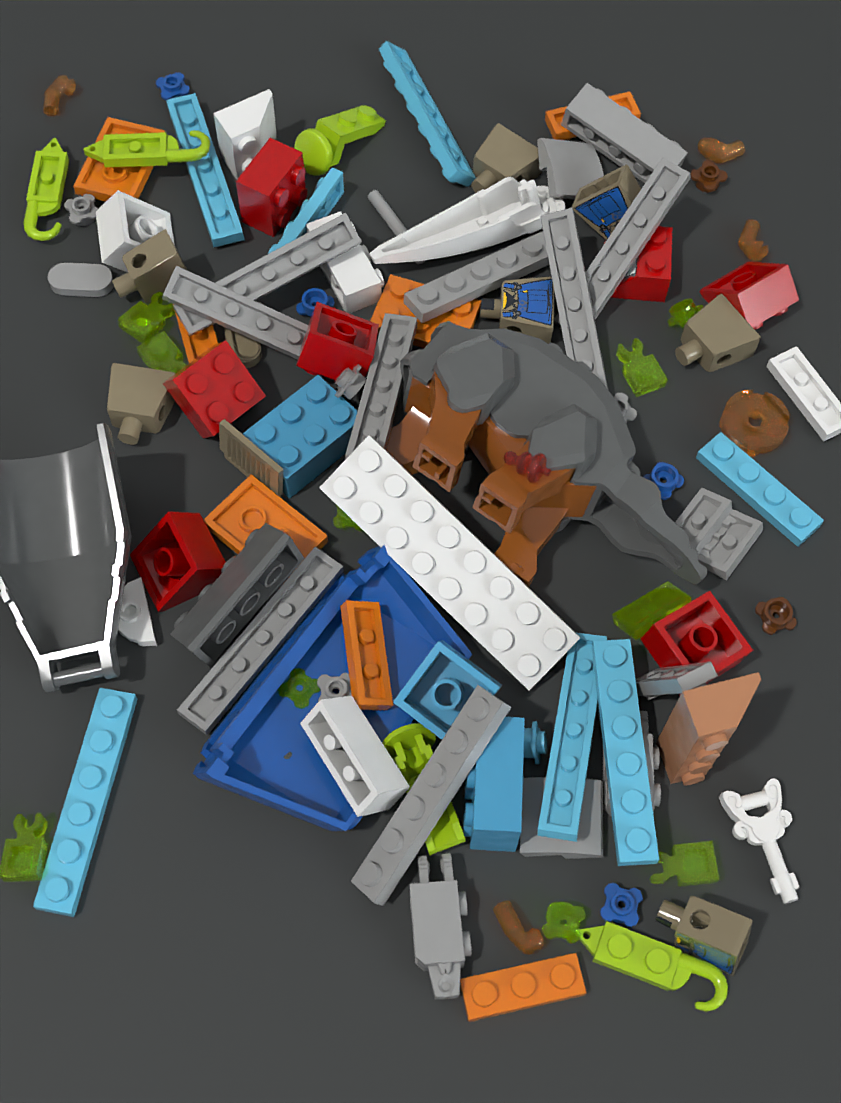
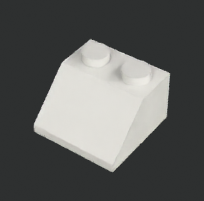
M268 89L214 113L220 156L234 177L238 179L269 138L276 140L277 133L272 92Z
M121 191L113 194L96 211L102 263L128 273L122 259L125 253L165 229L174 243L169 212Z

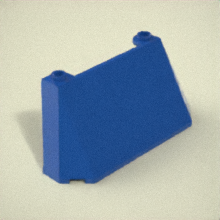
M385 544L382 547L378 546L370 549L358 559V563L361 565L358 569L350 571L347 575L342 573L281 646L203 745L201 754L206 757L205 762L200 761L195 766L193 772L198 779L329 831H347V829L350 830L359 823L363 816L357 817L300 724L318 703V699L321 696V689L317 686L318 678L323 674H327L330 677L340 676L343 673L349 674L340 606L346 600L379 602L393 701L438 641H445L468 660L472 655L467 646L409 574L388 555ZM335 688L332 692L338 694L340 691ZM394 703L388 710H361L381 742L392 731L411 724L414 720L413 717Z

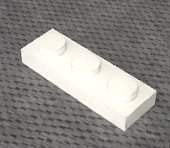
M796 346L769 359L766 367L821 439L826 441L840 434L841 403Z

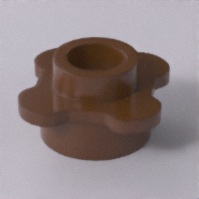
M710 160L703 161L702 166L698 169H693L690 174L691 179L695 181L696 187L703 192L715 191L719 183L725 182L728 177L726 171L719 170L718 166Z
M783 597L772 598L767 603L759 602L755 607L756 614L761 617L763 622L762 630L769 635H773L777 630L784 628L792 630L796 626L797 621L793 617L792 606ZM773 613L778 614L779 618H774Z

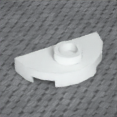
M140 577L124 586L118 631L123 637L138 643L140 646H157L145 589Z

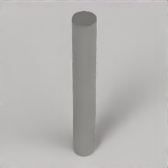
M377 190L370 192L368 199L393 233L398 236L407 231ZM423 260V261H415V262H416L417 264H421V263H423L425 260Z

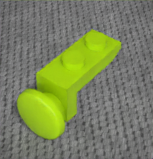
M362 105L319 119L315 129H306L298 135L294 149L303 152L306 173L315 176L323 175L331 166L339 164L345 144L377 133L385 126L386 120L376 114L373 108Z
M421 723L399 727L388 734L382 742L410 786L406 793L409 792L433 755L431 747L435 743L436 735ZM451 802L425 841L430 855L466 842Z

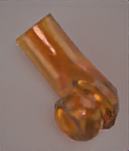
M67 75L58 76L45 90L43 112L46 115L56 116L58 114L62 93L69 96L75 91L76 83L73 79H68Z
M712 137L702 138L698 142L697 147L704 157L717 164L741 156L745 152L744 145L740 140L726 145Z
M747 220L738 240V246L749 260L761 261L769 252L768 245L762 247L764 241L756 240L760 229L759 222Z
M510 901L500 902L494 907L493 911L505 936L521 953L532 955L534 954L533 951L543 948L544 940L540 931L532 928L525 932Z

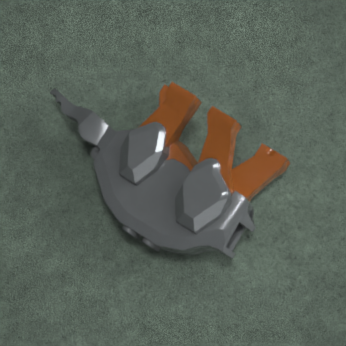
M450 321L440 323L431 334V341L424 349L409 352L400 361L403 381L402 406L406 416L398 425L391 428L386 451L411 475L421 472L450 492L458 483L464 458L472 450L489 474L481 484L479 494L472 508L487 519L497 523L506 531L500 547L494 554L528 587L537 572V555L552 536L562 531L570 520H583L593 523L601 529L609 541L621 552L656 559L676 575L692 584H699L704 580L707 575V568L699 563L698 550L690 548L688 534L666 515L662 507L661 491L657 485L641 477L639 468L632 462L636 449L618 402L600 379L592 373L587 364L573 361L563 354L562 349L554 343L547 344L540 338L505 328L468 329Z

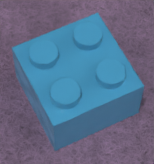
M440 640L397 695L393 703L442 740L477 685L495 695L502 684L445 641Z

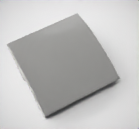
M547 138L537 140L540 171H547L549 198L575 200L579 188L604 176L599 157L592 143Z
M704 488L699 490L675 522L688 534L690 548L698 550L699 563L705 566L711 573L725 580L729 578L763 531V522L732 509L731 500Z
M546 777L523 778L520 853L524 857L562 855L565 859L603 857V782L601 780L586 779L577 842L538 836V824Z

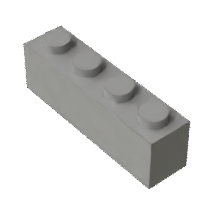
M588 83L585 84L567 106L561 122L563 127L586 143H592L596 150L620 167L627 164L633 175L643 183H646L662 158L681 167L688 153L677 142L669 140L657 132L651 124L643 122L634 116L628 108L620 106L608 98L602 90L594 88Z

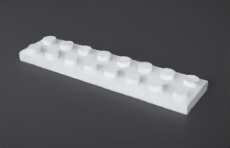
M368 435L319 487L380 547L385 544L388 555L528 690L580 639V636L372 436Z

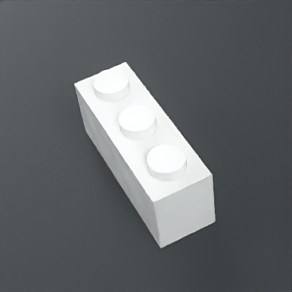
M340 211L306 224V232L308 233L342 215V212ZM359 244L320 266L345 312L350 314L378 303L382 294L381 288L385 286L384 279L380 270L372 267L370 254L365 245L360 246Z
M352 695L320 700L300 723L357 817L389 810L410 788Z

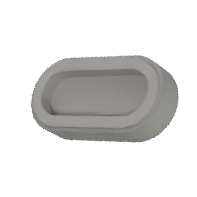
M60 263L52 267L48 273L51 289L56 294L62 296L101 297L108 294L114 286L110 269L101 264Z

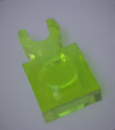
M157 292L152 296L149 305L139 301L118 318V327L144 344L165 327L166 318H170L175 314L173 304L161 305L163 303V293Z
M165 331L136 347L138 355L150 369L175 372L176 374L186 366L185 363L181 362L184 360L182 352Z
M638 338L633 339L631 346L634 350L633 352L625 350L622 343L618 344L617 357L621 362L625 363L621 372L636 397L666 386L668 379L653 354L643 356V344Z
M36 813L33 825L26 827L27 819L22 814H17L13 823L14 829L17 832V838L5 840L0 865V878L4 882L42 880L48 843L41 836L47 829V820L41 813Z
M712 841L676 844L671 848L673 856L658 851V863L663 866L664 872L652 874L650 883L662 884L670 876H677L678 887L717 883L720 878Z

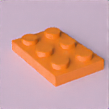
M107 117L95 143L104 139V135L165 133V130ZM87 157L73 185L75 194L81 196L91 194L95 199L106 202L117 191H121L139 199L154 166L105 168L104 163Z
M390 274L370 320L373 323L379 324L378 335L385 313L416 317L404 304V293L424 284ZM477 299L471 300L424 323H421L417 318V330L413 345L425 348L431 341V334L440 323L447 321L473 329L481 309V301Z
M252 474L203 519L209 531L237 554L245 547V541L254 530L260 529L265 523L289 535L304 559L314 547L320 550L328 542L327 534Z

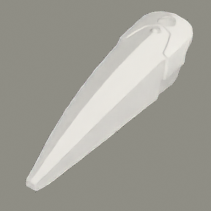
M507 177L486 190H480L467 199L379 245L369 254L375 264L423 261L471 252L511 240L526 233L530 235L543 229L540 216L566 209L565 202L561 198H549L548 187L536 186L534 180L527 182L524 179L518 183L514 177Z

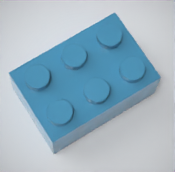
M319 375L315 376L243 433L246 438L284 469L282 492L289 499L346 454L357 415V410L342 396L337 398L335 396L336 391Z
M504 718L465 779L464 799L472 800L471 803H466L463 819L464 836L470 837L469 849L516 851L522 828L524 718Z

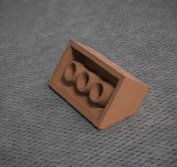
M759 672L682 691L656 742L671 784L682 781L683 785H692L705 779L704 775L713 767V763L720 756L721 751L729 743L730 737L738 727L761 681Z

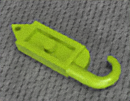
M197 130L189 132L190 136L197 137L201 141V145L195 149H179L176 139L171 135H167L166 132L104 135V139L84 148V153L86 156L104 163L105 168L168 165L171 162H193L200 160L210 151L211 143L205 133Z
M53 138L42 151H36L26 198L27 207L23 222L24 231L30 238L38 241L54 238L61 229L59 222L49 231L42 232L36 229L38 216L51 215L61 207L69 158L67 152H63L56 138Z
M608 921L605 922L604 926L579 929L575 932L577 938L592 954V962L664 990L675 991L681 988L688 981L691 973L710 980L714 984L715 995L710 1001L696 1002L695 1008L698 1010H716L727 998L728 985L726 977L721 970L712 963L683 953L678 948ZM587 933L589 935V939H585L583 937V934Z

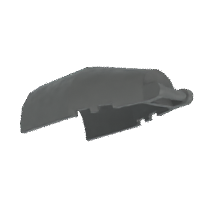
M105 423L96 424L99 439L85 446L35 458L0 460V595L4 603H8L17 620L16 625L38 663L41 684L46 693L58 691L60 686L103 676L106 679H111L120 675L116 642L132 535L112 432ZM96 655L100 656V662L62 671H58L57 663Z

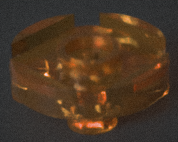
M743 390L734 394L727 401L719 422L723 434L750 457L757 456L759 453L773 451L779 447L789 429L788 421L790 417L787 407L778 397L768 392L762 395L753 393L754 390ZM748 417L754 420L760 418L762 420L760 426L751 425Z

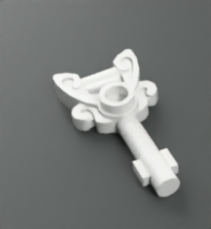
M770 779L762 791L740 796L733 791L722 792L719 795L721 805L729 817L736 822L732 829L734 837L739 840L747 838L748 843L753 846L762 845L774 878L770 879V883L775 895L780 894L784 904L797 901L799 898L795 890L799 888L794 872L788 873L778 843L776 842V840L783 836L785 828L792 821L791 813L787 810H781L782 794L779 781L777 779ZM766 805L768 808V812L763 817L748 816L745 812Z

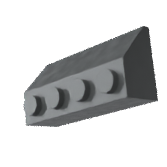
M267 523L260 529L254 530L246 539L245 547L237 556L231 557L224 564L221 571L222 574L213 584L207 585L200 592L195 606L189 612H184L174 624L175 629L170 635L212 669L304 560L303 555L292 538L285 532Z

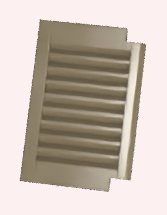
M225 419L219 423L220 450L224 452V458L245 476L249 477L252 474L280 497L283 490L284 469Z

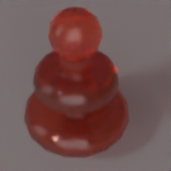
M508 451L503 456L506 464L516 465L518 474L524 475L527 473V479L530 483H536L543 475L549 476L551 473V469L546 468L547 458L543 453H537L532 458L530 452H524L519 457L513 451Z

